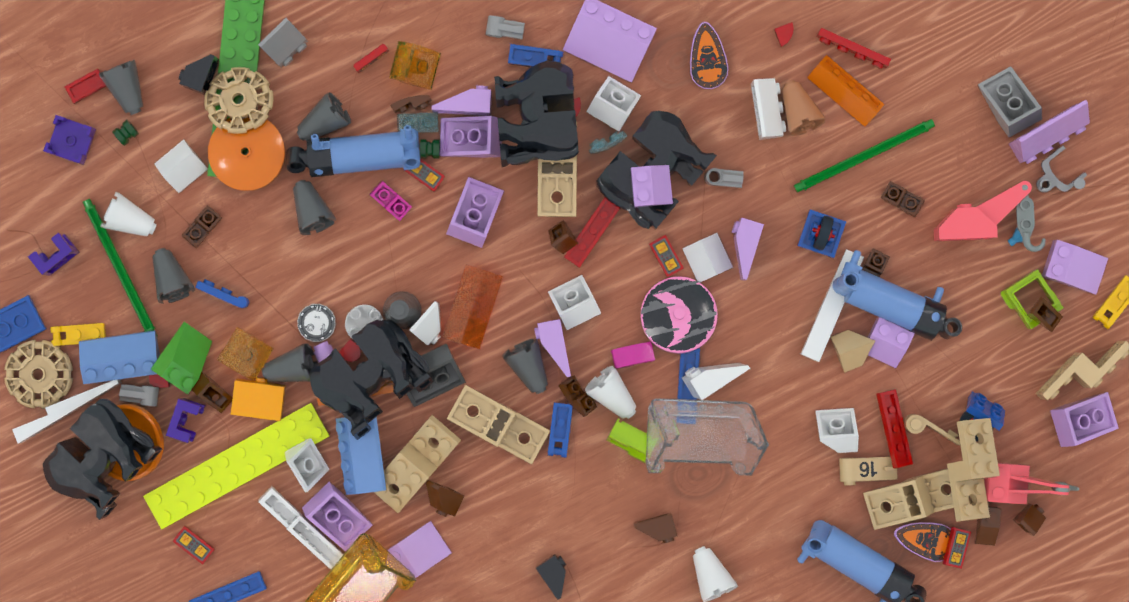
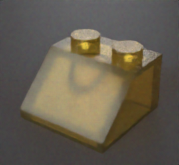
M398 41L389 78L432 90L441 53L414 43Z
M237 327L217 360L254 381L274 348L244 329Z

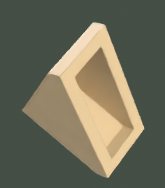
M850 330L830 337L844 373L862 366L875 343V340Z

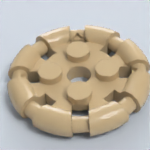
M234 67L230 71L219 73L210 82V88L205 93L204 106L205 110H208L210 121L219 129H226L228 133L243 134L252 128L257 129L269 117L267 114L269 110H272L274 101L273 91L269 88L268 80L259 72L250 71V68ZM234 77L235 81L228 83L227 80ZM250 78V83L244 82L245 79ZM217 89L222 90L221 95L216 94ZM262 89L263 93L257 95L256 90ZM238 95L244 97L240 104L233 102L234 98ZM258 104L263 106L261 111L257 110ZM220 105L221 109L216 111L215 107ZM228 116L232 119L231 123L226 121ZM249 116L251 121L244 123L242 119Z
M30 340L19 345L18 349L8 357L4 369L6 370L5 384L11 396L14 395L20 404L34 409L35 407L43 409L60 402L59 399L63 395H67L73 378H71L73 367L69 356L60 350L61 347L53 346L47 340H42V342ZM42 349L41 355H35V350ZM22 355L26 357L23 362L19 359ZM53 355L58 358L55 363L50 359ZM36 369H41L43 372V377L40 380L35 379L33 376ZM14 370H19V378H14ZM58 371H63V378H58ZM21 386L26 389L24 393L19 390ZM55 386L58 390L53 394L50 389ZM35 393H41V399H35Z

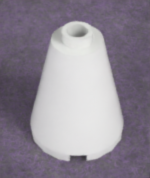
M115 192L114 196L117 199L112 198L104 215L106 223H101L100 227L146 237L148 234L152 235L157 225L154 223L155 219L123 195Z
M609 366L600 372L602 375L598 378L595 376L586 386L585 391L587 395L622 419H629L636 412L635 402L616 368Z
M703 546L695 550L696 554L693 555V561L703 602L716 599L722 594L729 593L738 587L736 581L710 548L706 549Z

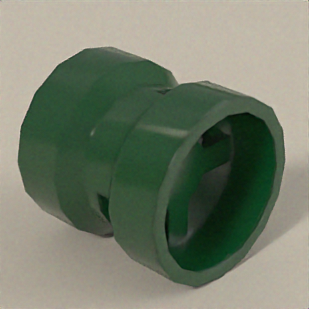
M127 119L122 123L121 129L116 128L112 131L124 146L129 143V138H135L139 135V132Z
M420 139V158H427L432 155L434 159H439L440 140H433L430 143L426 139Z

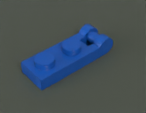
M510 44L508 64L533 67L538 63L547 61L548 56H553V61L560 62L564 52Z
M204 279L203 282L198 281L195 288L239 308H246L249 305L248 298L242 296L237 298L231 295L233 291L224 287L221 290L214 287L215 283Z
M554 402L547 456H553L554 454L567 458L573 408L571 404ZM555 441L563 442L562 448L554 447Z

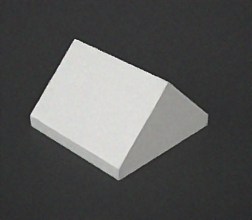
M184 139L155 163L161 175L178 193L208 170Z
M717 233L683 248V252L699 283L733 268Z
M311 438L285 451L286 462L305 492H308L329 470Z

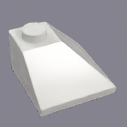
M434 301L410 329L426 345H430V343L434 345L441 338L439 335L441 332L440 304L437 301Z
M854 408L815 411L820 442L838 453L858 452L859 435Z

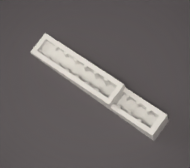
M847 249L800 353L817 362L822 357L845 303L844 296L836 293L833 290L832 284L836 278L841 276L845 263L850 262L854 252ZM860 256L859 261L857 263L858 266L861 265L864 258L863 256Z
M121 380L110 381L46 407L47 416L12 429L17 443L25 442L122 383Z
M273 486L258 499V502L342 580L356 567L352 561Z

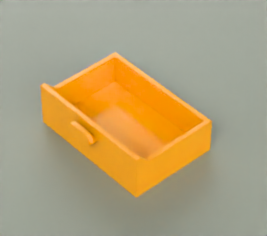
M256 377V381L237 378L234 382L231 415L281 421L286 385L269 383L267 379Z

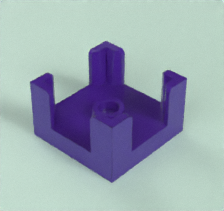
M55 115L53 121L55 128L50 143L46 142L43 151L84 165L96 129Z
M57 233L51 238L60 251L52 254L49 257L50 259L44 253L38 254L37 252H33L28 256L42 275H52L80 253L66 234L61 235Z
M186 398L178 399L166 436L189 443V441L193 442L196 432L182 428V426L187 421V412L198 415V413L203 414L206 405Z

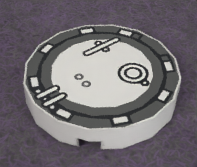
M311 304L305 307L300 312L297 320L301 335L313 342L328 339L336 327V318L333 312L327 306L321 304Z

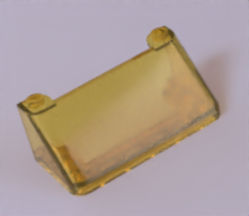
M362 533L305 602H386L398 587L405 591L411 588L416 582V578L409 569L369 534Z

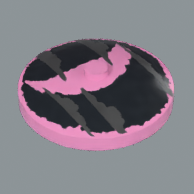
M687 277L667 278L654 285L645 296L641 307V324L648 339L658 348L670 353H688L703 346L713 334L717 324L716 303L709 290L698 281Z

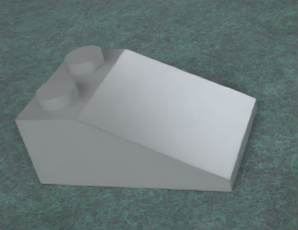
M285 18L258 45L280 67L283 65L286 67L293 61L292 56L297 52L301 53L307 47L306 43L308 40Z
M1011 66L978 84L996 120L1008 137L1042 120V107Z

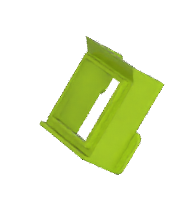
M1038 269L1030 272L1001 291V297L1010 309L1016 310L1027 329H1033L1039 324L1027 316L1026 311L1014 293L1036 279L1052 306L1058 312L1064 308Z
M618 418L606 441L628 451V455L646 463L649 457L652 456L660 438L653 439L651 435L624 421L620 423Z

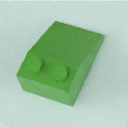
M183 322L151 370L186 394H189L200 377L212 341L186 322Z

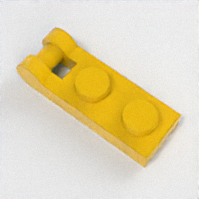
M1127 275L1122 278L1092 317L1096 321L1102 322L1106 329L1113 325L1129 304V277ZM1106 310L1112 314L1109 318L1104 315Z
M105 323L50 327L51 333H53V340H51L53 346L79 344V341L106 337ZM60 332H66V339L61 340Z

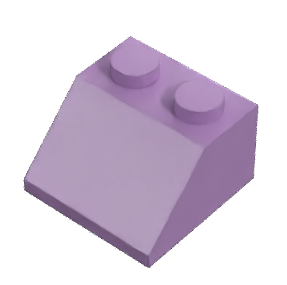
M669 165L632 167L630 169L634 208L673 204Z
M877 317L868 335V338L875 340L868 356L896 368L906 353L915 333Z

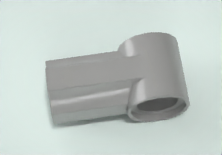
M490 15L488 16L485 35L522 40L525 23L505 20L503 17Z
M712 168L705 173L704 180L710 186L742 188L744 176L743 171ZM711 172L718 174L717 182H712L709 179Z
M121 384L119 401L157 406L159 387Z

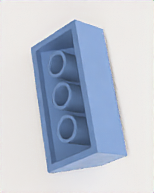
M155 330L79 341V361L83 384L157 374L151 370L160 356Z
M345 417L336 418V431L339 439L338 448L341 454V469L344 477L343 486L346 495L386 490L377 417L368 423L371 430L359 440L351 434L352 425Z

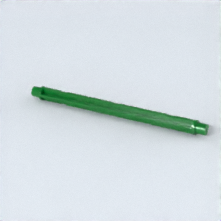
M932 119L926 122L923 121L921 124L817 174L800 180L799 183L794 185L797 193L802 190L806 191L808 188L924 132H928L929 129L935 127Z
M91 199L83 201L85 212H87L145 330L144 332L154 331L156 328L153 326L107 230L100 227L103 222L96 210V206L93 205Z

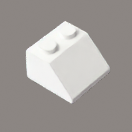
M608 76L586 112L620 131L641 95Z
M582 275L548 291L567 330L601 314Z

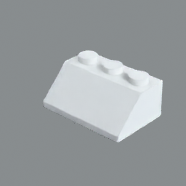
M775 78L755 79L751 83L759 140L782 137L783 132H786V125L784 120L781 121L780 113H783L782 101L778 102L777 94H780L779 83L775 82Z

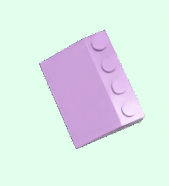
M585 0L563 51L632 83L657 28L598 0Z
M1087 100L1073 105L1010 142L1009 145L1020 163L1025 161L1028 164L1037 159L1035 155L1041 151L1045 154L1054 149L1052 147L1053 144L1057 142L1062 144L1068 141L1070 134L1075 132L1078 135L1085 131V126L1090 123Z

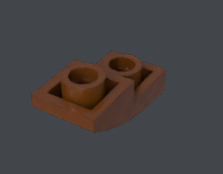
M418 95L399 100L390 106L395 113L399 112L401 114L409 109L408 105L410 104L413 105L415 110L419 108L421 111L427 108L432 100L429 95Z
M891 181L881 196L883 200L915 218L925 202L924 199Z
M207 205L182 234V237L197 248L222 217Z
M873 248L862 270L880 277L890 256Z
M575 375L570 376L558 385L565 398L583 417L597 408L593 398L587 395L586 391L583 392Z

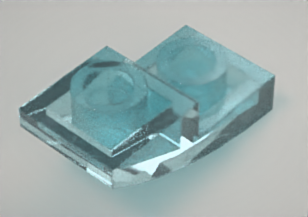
M438 113L397 114L398 132H401L400 129H404L405 125H410L418 133L438 132Z
M623 130L620 133L616 131L608 138L610 140L609 143L604 138L601 140L597 138L589 145L591 147L589 153L592 155L609 150L625 140L627 135Z

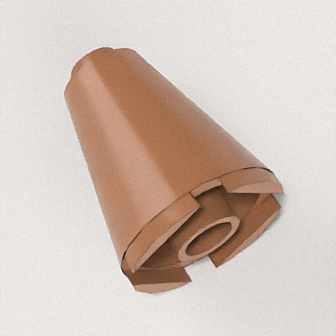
M794 80L786 82L782 88L788 130L791 136L807 133L806 130L810 128L815 130L825 123L824 115L802 85Z

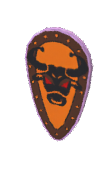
M702 22L697 28L692 42L690 73L692 80L698 86L704 89H713L719 87L727 78L728 63L717 32L708 22Z
M909 523L898 527L894 531V536L903 547L912 553L933 562H941L944 559L951 529L939 523Z

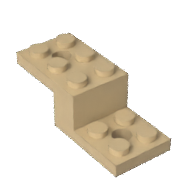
M577 155L570 159L558 161L538 159V217H576ZM554 192H560L563 195L561 202L555 203L552 200L551 196Z
M1117 341L1096 364L1083 353H1074L1035 394L1040 399L1048 400L1050 398L1052 400L1059 394L1060 391L1058 389L1062 385L1066 386L1073 378L1084 388H1096L1103 381L1102 377L1106 373H1111L1116 368L1115 363L1119 359L1123 360L1129 354V343L1127 341Z
M467 385L464 386L447 417L451 422L491 444L505 449L530 464L535 460L550 432L547 428ZM472 405L476 406L479 410L478 415L475 417H471L467 412L468 408ZM521 433H527L530 436L528 443L522 444L519 441Z
M431 415L384 470L386 490L374 493L399 513L458 445L461 439ZM431 438H436L439 445L434 444ZM392 484L397 485L399 491L394 490Z
M991 418L958 421L957 427L963 461L947 464L956 522L989 518L990 514L984 479L1000 476ZM969 496L971 497V500H972V503H971V504L969 503V500H968Z
M948 469L912 477L898 484L864 492L863 495L874 530L925 518L934 512L954 508L952 492L947 494L943 489L944 484H948L951 487ZM884 502L890 503V511H886L884 509Z

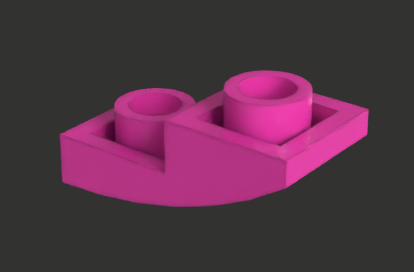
M382 180L369 194L399 221L412 208L411 205Z
M651 342L611 350L616 369L655 361Z

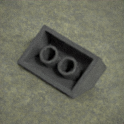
M447 344L422 355L429 365V372L427 374L431 377L433 383L421 392H418L414 387L407 393V396L412 405L416 407L466 383ZM409 376V382L413 386L411 377Z

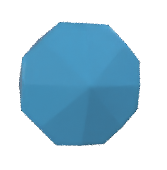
M1018 228L1015 229L1013 236L1007 240L1011 246L1023 242Z

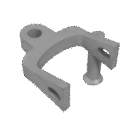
M1060 146L1042 161L1041 168L1045 174L1036 183V187L1040 192H1048L1053 187L1063 192L1068 191L1072 187L1077 189L1085 187V180L1083 179L1087 176L1085 172L1066 185L1059 181L1051 171L1049 166L1050 160L1066 149L1064 146ZM1044 181L1048 184L1046 188L1042 187Z

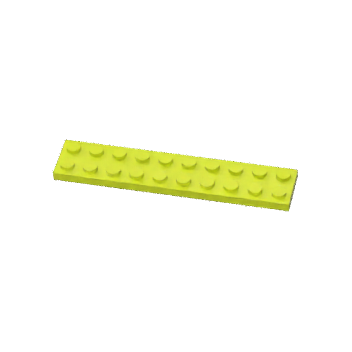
M310 403L143 497L162 530L286 461L285 451L310 438L314 444H317L330 435L313 404Z

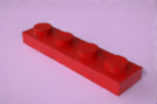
M820 28L816 36L820 38L819 41L825 45H830L831 43L837 46V50L843 53L849 51L855 54L854 57L861 61L867 59L872 62L871 65L879 69L887 68L891 61L890 58L826 29Z
M604 197L576 238L579 244L570 249L564 258L580 268L620 210V207Z
M894 389L877 393L876 396L893 469L912 465V456L897 391Z

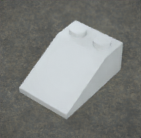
M742 363L697 367L696 369L692 367L685 372L686 375L682 379L692 396L703 400L749 370L750 367Z

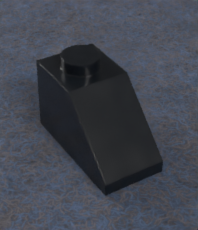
M554 554L539 564L536 569L557 600H559L562 596L566 573L565 566L567 564L561 556L557 557Z

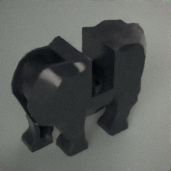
M544 61L529 68L519 79L509 82L504 81L499 76H494L497 108L519 104L520 116L522 118L521 125L509 123L503 118H497L499 142L508 140L518 144L517 146L505 143L500 144L502 167H506L509 164L521 165L537 159L566 160L575 157L579 153L576 114L574 110V75L572 69L567 65L556 61Z
M652 111L632 136V140L654 157V159L650 157L643 166L669 165L670 177L676 171L682 179L687 180L690 186L695 183L717 156L714 153L707 154L702 152L692 142L681 119L669 112ZM620 151L596 180L597 187L610 202L628 211L639 226L647 229L652 227L656 230L679 201L676 198H672L673 204L634 208L630 169L639 166ZM692 164L694 166H700L701 169L694 168Z
M377 319L368 323L358 333L351 336L369 359L366 362H361L356 367V370H352L336 348L327 358L311 369L310 384L314 395L323 404L342 413L351 422V434L357 440L371 430L368 423L383 412L370 396L377 393L385 382L392 381L394 383L393 392L399 399L414 387L418 392H421L433 383V380L427 374L429 372L427 361L412 349L404 331L391 320L381 321ZM409 376L411 377L413 386L409 382Z
M99 399L95 404L90 405L70 428L90 449L77 437L59 442L54 451L43 462V472L52 490L68 497L85 499L95 506L96 517L99 520L107 517L117 506L114 501L120 493L113 489L112 485L104 481V478L113 470L116 462L121 467L122 479L128 481L133 479L143 466L136 460L133 450L139 454L144 464L154 461L163 450L161 447L154 445L150 435L132 426L122 410L108 399Z

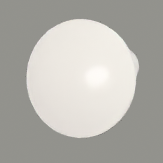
M359 305L351 309L347 314L345 328L351 337L368 323L377 319L382 321L383 318L380 312L373 306Z

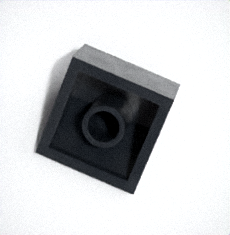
M210 54L187 65L185 70L182 69L179 74V84L205 95L206 91L210 88L209 84L213 80L219 59Z

